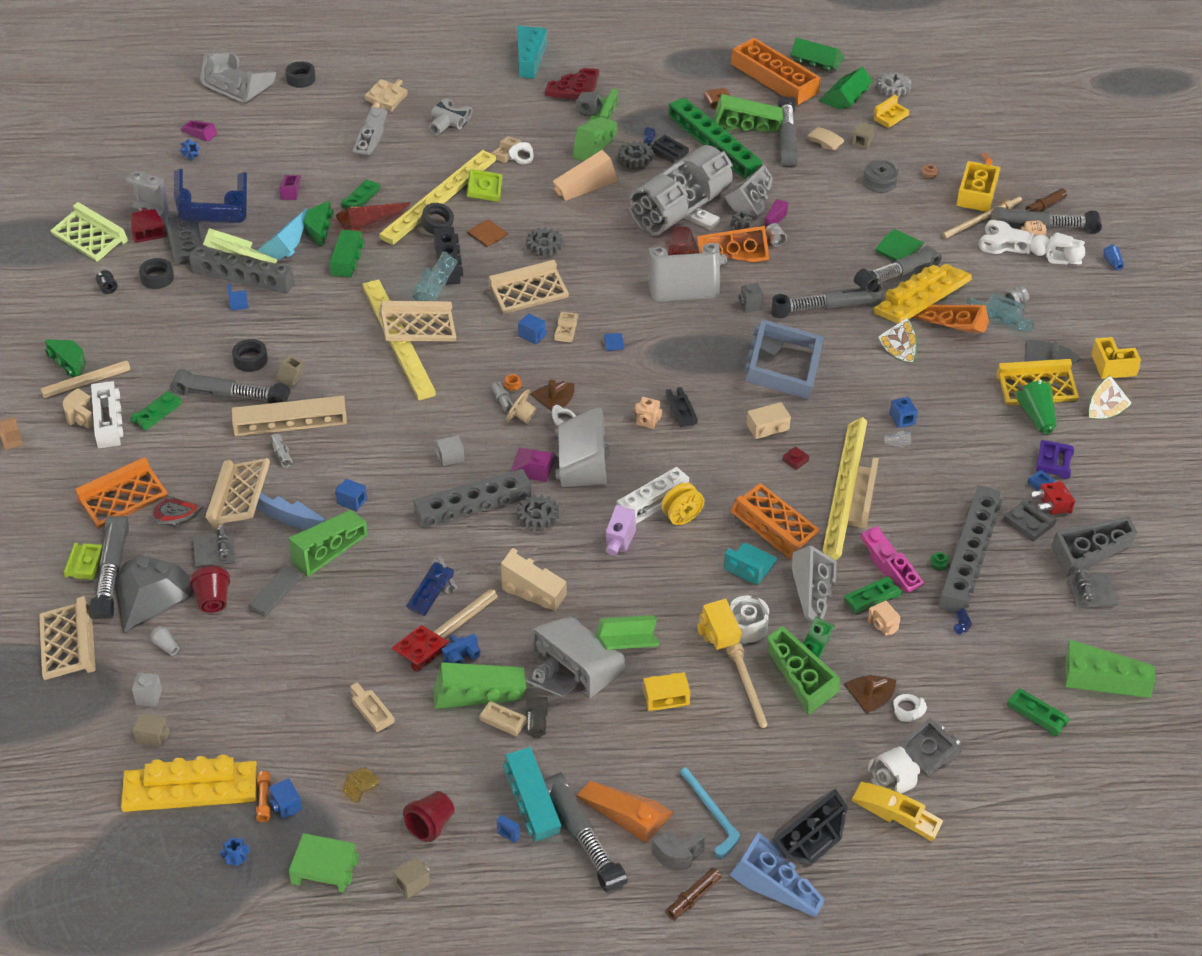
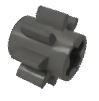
M738 211L732 215L731 226H735V230L750 228L752 217H748V213Z

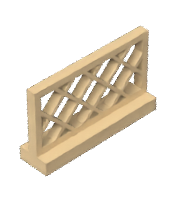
M555 260L489 276V289L493 292L503 314L569 297V293L556 269L557 264ZM553 276L556 278L555 282L546 279ZM539 281L540 284L535 286L530 284V282ZM543 283L552 286L549 291L541 288ZM519 285L524 286L522 291L514 287ZM527 288L535 290L533 295L525 291ZM554 288L562 290L563 293L556 294L552 291ZM503 289L508 290L505 295L499 293L498 291ZM513 292L519 296L517 299L509 297V294ZM540 292L546 294V297L539 298L536 295ZM523 296L529 298L530 301L522 302L520 299ZM505 301L514 303L513 306L509 307L504 305Z
M381 301L379 317L382 319L385 341H456L451 313L452 303L442 301ZM386 318H395L396 320L392 323ZM403 318H412L413 321L409 323ZM421 318H428L431 320L427 323ZM439 319H448V321L444 323ZM401 322L406 327L402 330L396 324ZM416 322H418L419 324H421V325L424 326V327L421 328V329H418L417 327L414 326V324H415ZM434 322L441 326L438 330L431 326ZM394 329L398 334L389 335V331ZM408 329H411L416 334L410 335L406 331ZM428 329L434 334L427 335L424 331ZM445 329L448 332H450L451 335H444L443 333H441V331Z
M268 458L233 464L231 460L223 462L205 516L214 530L223 525V523L253 518L270 464ZM262 466L259 470L254 472L256 468ZM246 469V470H244L242 473L239 474V472H238L239 470ZM251 473L252 475L244 481L243 479ZM255 479H258L257 482H255L253 485H249ZM245 487L248 488V489H246L243 493L238 494V493H239L240 491H242ZM253 492V495L247 500H245V498ZM236 495L237 497L230 502L231 498ZM243 501V503L240 506H238L236 509L234 508L238 503ZM249 507V508H248V512L240 513V512H242L245 508Z
M85 596L76 598V604L39 614L42 677L44 680L86 669L87 673L96 671L93 624L90 617V605ZM76 612L71 619L66 618L68 613ZM56 618L51 625L46 624V619ZM61 621L66 622L61 630L56 628ZM71 626L76 627L77 629L71 635L66 633ZM52 631L57 633L51 641L47 639V636ZM62 636L68 638L62 645L57 644ZM74 641L77 643L76 647L72 651L67 649ZM52 647L57 648L58 650L52 656L47 654ZM63 652L67 653L68 655L63 661L58 660V657ZM73 657L78 658L79 663L68 665ZM53 663L59 665L55 670L48 671Z

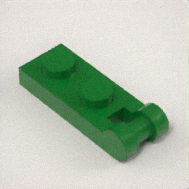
M366 179L347 199L344 198L342 200L341 207L344 209L349 208L357 213L380 190V184Z
M167 391L140 412L133 413L130 421L134 424H139L140 428L147 430L182 404L181 398Z
M885 577L844 595V602L854 614H857L890 598L895 599L899 597L902 591L898 586H894V582L890 577Z
M1018 688L1007 702L1008 707L1046 728L1053 736H1058L1062 731V727L1069 723L1067 715L1021 688Z

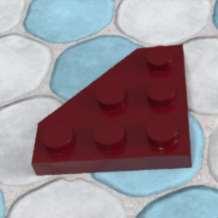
M582 68L579 69L578 73L564 75L561 77V80L556 82L554 80L549 81L545 89V96L577 100L582 92H594L600 69Z

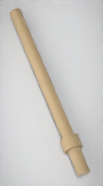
M1017 197L1013 200L1004 201L998 207H1004L1009 211L1013 209V206L1022 203V198ZM992 210L943 232L942 238L951 237L990 218Z

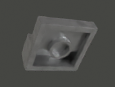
M930 717L898 745V747L904 748L911 760L917 763L919 768L928 777L943 764L947 766L962 752L960 741L954 735L949 736L945 732L946 728L938 720L934 722Z

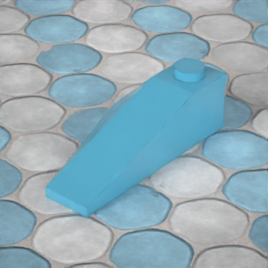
M306 208L257 251L279 260L284 256L290 257L295 252L294 248L299 244L308 209Z

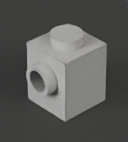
M459 435L437 440V448L434 451L436 459H440L442 466L465 461L464 447Z
M137 673L132 688L136 705L157 707L162 692L158 674Z

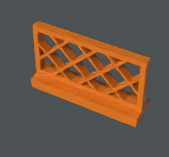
M146 457L75 489L78 503L84 507L98 529L105 526L106 520L105 518L99 521L97 519L98 512L108 514V516H127L168 497V492L150 468ZM148 474L151 477L150 482L140 481L141 477ZM128 483L134 484L132 490L122 489ZM137 486L147 487L146 492H137ZM151 488L159 489L161 492L157 495L149 494ZM111 491L117 492L115 498L105 497L106 493ZM120 493L130 495L128 501L119 500ZM133 496L143 498L140 503H133L131 501ZM93 499L99 500L97 507L90 506L87 502ZM103 501L112 503L110 509L100 507ZM116 504L126 506L122 511L114 510Z
M759 483L743 497L741 495L737 497L730 510L732 514L789 559L793 557V552L802 548L820 531L819 528L762 483ZM761 491L766 497H759L757 492ZM749 501H754L755 506L752 505ZM759 502L767 503L768 508L760 507ZM772 504H777L781 509L773 508ZM774 514L782 515L783 519H775ZM787 516H792L796 521L788 520ZM789 526L797 527L798 531H790ZM802 527L809 529L811 533L803 532Z

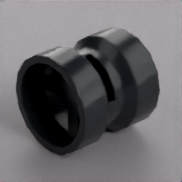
M103 270L96 275V282L104 294H111L117 290L118 284L110 271Z

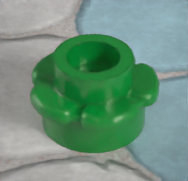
M937 552L930 557L931 565L936 570H944L948 566L950 558L942 552Z

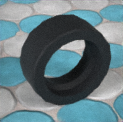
M293 62L285 69L286 81L292 87H308L316 80L315 67L309 62Z
M430 203L423 209L420 222L427 232L434 234L433 228L452 227L454 215L448 206L441 203ZM428 215H440L446 220V223H435L430 220Z
M163 258L149 259L143 262L139 268L141 282L147 288H164L171 284L174 279L171 263ZM155 271H164V272H165V273H163V274H161V275H158V276L148 275V274H150V273H152V272H155Z
M242 340L232 350L234 365L239 370L253 372L267 364V349L265 344L259 340ZM249 352L259 353V355L254 358L241 357L243 354Z

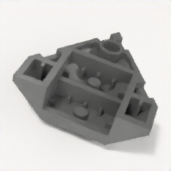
M138 555L124 563L116 575V586L124 633L131 631V627L140 622L144 624L171 609V605L179 601L184 602L188 600L193 593L189 585L190 575L175 563Z

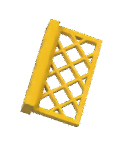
M1071 359L999 363L996 377L997 380H1000L1006 405H1020L1016 399H1010L1009 394L1011 391L1016 393L1018 389L1015 387L1018 384L1022 386L1028 384L1022 380L1023 378H1030L1034 382L1041 380V377H1048L1051 379L1050 384L1054 381L1062 386L1060 390L1052 386V392L1055 394L1053 396L1054 402L1078 401L1079 399L1071 371ZM1058 376H1067V382L1062 381ZM1012 379L1015 383L1011 386L1005 380ZM1066 388L1072 392V395H1066L1062 391Z

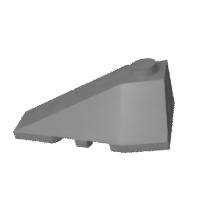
M765 165L757 169L725 196L728 205L734 211H744L750 216L757 217L764 210L765 206L763 204L768 198L766 194L770 190L773 180Z

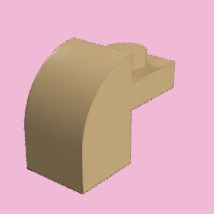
M77 388L67 395L63 401L66 420L69 425L77 422L80 426L83 425L87 429H91L94 427L92 412H90L93 410L91 397Z

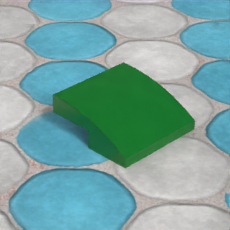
M894 229L876 247V253L895 261L919 252L924 242Z

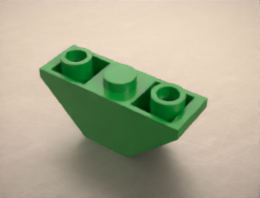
M330 201L307 210L304 219L305 234L318 246H323L324 240H327V229H330V219L334 216V209L331 208Z
M47 339L45 341L46 355L48 358H52L59 368L62 367L69 377L83 374L86 361L83 349L73 340Z

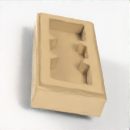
M489 701L479 715V720L517 737L526 724L527 717Z

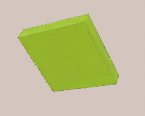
M470 169L467 197L499 202L502 174Z

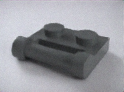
M1024 498L1019 505L1004 515L1003 521L1034 542L1056 524L1057 519L1053 516H1048L1041 510L1039 511L1037 507L1031 504L1029 499ZM1025 510H1028L1030 513L1038 517L1044 523L1042 524L1041 522L1036 520L1034 517L1026 513Z

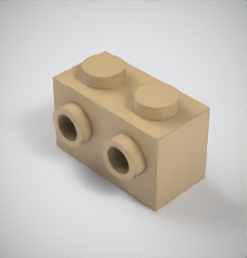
M782 402L747 411L746 425L754 438L758 439L789 430L791 416Z

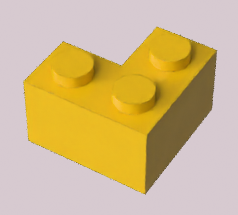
M1113 337L1095 338L1091 356L1101 379H1106L1109 375L1112 378L1137 376L1141 359L1136 348L1118 349Z
M727 599L703 605L697 629L699 634L703 635L705 641L713 643L716 650L738 644L742 632Z

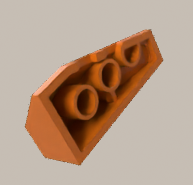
M765 226L697 236L699 253H702L704 245L718 243L720 254H724L730 259L747 262L770 260Z
M931 305L913 316L915 319L967 333H984L989 324L985 305Z
M589 781L577 794L578 799L645 843L673 815V811L656 800L593 781Z

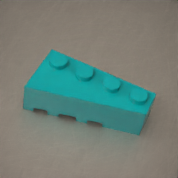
M517 25L519 77L535 79L547 46V29Z
M531 747L506 754L503 772L517 801L520 815H523L525 819V828L528 835H532L534 842L560 834L561 824Z

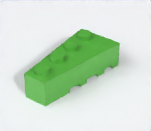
M721 94L712 120L723 129H726V131H733V129L749 131L752 129L758 132H778L783 121V112L780 107Z
M1069 640L1065 654V687L1151 697L1155 685L1154 665Z

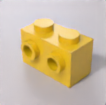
M685 672L644 678L643 693L648 711L690 705V688Z

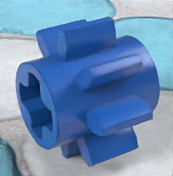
M187 139L186 142L180 143L182 147L179 152L183 155L182 158L188 157L189 160H192L194 157L199 156L197 152L201 148L196 144L197 141L191 142L190 139Z
M232 837L227 842H223L224 849L220 853L221 857L225 858L226 865L238 866L243 861H247L246 854L250 853L249 846L245 845L243 838L237 839Z

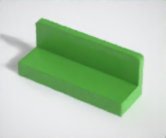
M612 89L608 98L600 97L603 106L598 114L591 115L589 122L599 117L611 119L618 103V89Z
M654 615L600 618L595 634L606 650L659 646L660 643L653 634L657 622Z

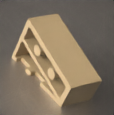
M512 548L501 563L502 590L508 594L516 595L526 601H531L544 608L556 611L567 595V582L546 568L541 570L533 564L534 561L532 559H524L516 554L518 550Z

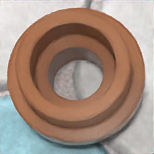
M932 164L923 166V176L927 179L935 178L938 174V168Z

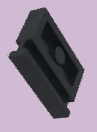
M663 135L654 141V144L649 145L655 154L671 163H675L676 159L679 160L689 153L688 147L667 135Z

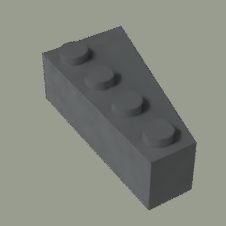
M1124 517L1057 531L1051 546L1066 577L1074 574L1078 568H1086L1132 546L1137 530L1130 517Z

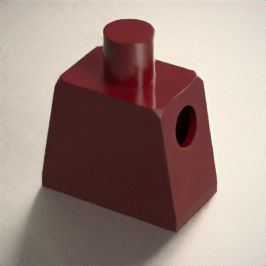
M142 207L138 212L132 213L131 230L134 243L166 237L164 222L156 209L148 210Z

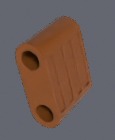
M726 88L706 91L703 96L710 108L716 109L721 94L728 96L730 94Z

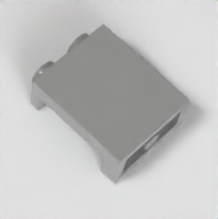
M134 170L126 179L127 183L133 185L136 198L135 203L131 206V211L138 212L142 207L148 210L156 209L162 219L169 212L164 179Z

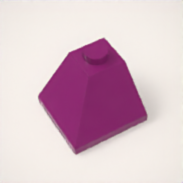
M519 447L510 472L523 469L528 479L547 482L556 453Z

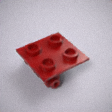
M421 625L391 647V649L412 662L411 668L414 671H420L427 665L426 663H431V660H435L442 653V649L445 648L449 641Z

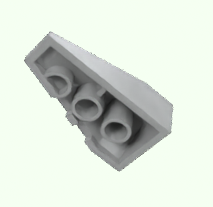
M808 546L793 552L792 572L804 616L813 622L815 617L824 619L827 609L826 601L832 594L830 588L836 581L837 561L813 546Z

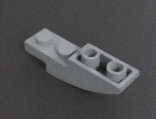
M370 108L365 125L360 129L353 153L370 155L374 151L384 130L383 124L387 115V109Z

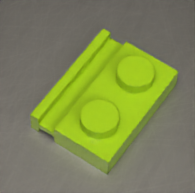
M74 543L64 570L65 578L73 576L77 579L94 580L101 560L103 545L86 543L78 545V543Z

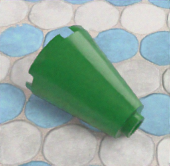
M1038 380L1024 385V390L1021 392L1018 389L1015 393L1016 400L1038 431L1044 434L1053 432L1057 423L1050 381L1047 380V383H1045L1044 380Z

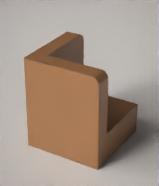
M15 417L0 421V438L5 450L23 445Z

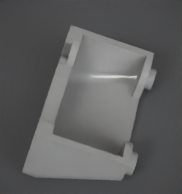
M231 52L205 53L200 80L204 86L239 102H248L274 83L276 72L269 69L258 73L245 72L239 69L238 56Z
M718 243L704 245L702 253L668 256L667 251L662 247L649 248L648 283L652 299L657 302L718 297L720 295V252Z
M597 407L559 424L558 428H555L556 440L559 439V469H556V479L560 480L561 488L607 484L602 407Z
M568 616L541 624L531 631V653L537 658H540L542 655L544 657L548 655L553 656L575 674V681L577 683L582 682L585 687L582 693L589 699L625 672V657L623 654L614 649L606 650L595 634L583 626L575 617Z

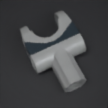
M449 98L442 100L432 109L431 118L434 121L429 124V131L433 135L438 136L448 126L461 129L470 120L472 108L469 106L452 108L453 100Z

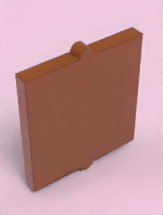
M489 219L476 224L475 227L467 231V234L486 247L508 236L505 230Z

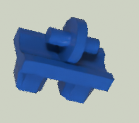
M475 634L459 639L452 635L449 637L450 643L442 649L443 663L464 664L463 658L469 656L471 660L481 656Z

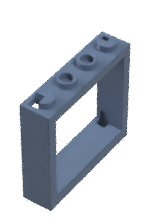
M761 319L760 325L755 326L753 333L756 338H752L750 348H753V350L749 351L747 357L750 363L747 362L744 369L747 372L745 381L809 399L814 385L824 337ZM763 335L812 349L805 381L756 367Z

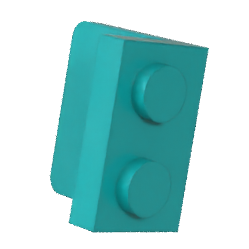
M743 543L737 551L728 548L724 556L725 570L757 586L777 563L775 556L748 543Z

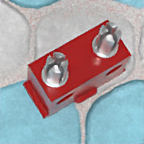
M1062 481L1041 484L1039 491L1029 492L1030 498L1040 497L1043 503L1037 506L1039 511L1048 509L1051 515L1072 514L1076 501Z

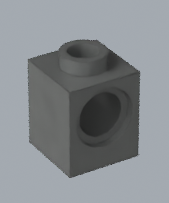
M582 92L576 100V106L579 109L580 115L598 114L603 106L599 92Z

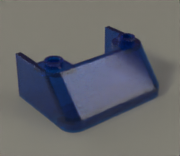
M183 169L175 170L174 200L179 217L184 221L243 222L247 216V172L237 174V191H228L224 196V204L191 202L190 191L183 188Z

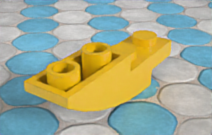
M861 782L851 799L854 803L884 820L891 822L893 819L930 841L934 840L943 822L940 818L925 811L926 806L896 791L871 783Z

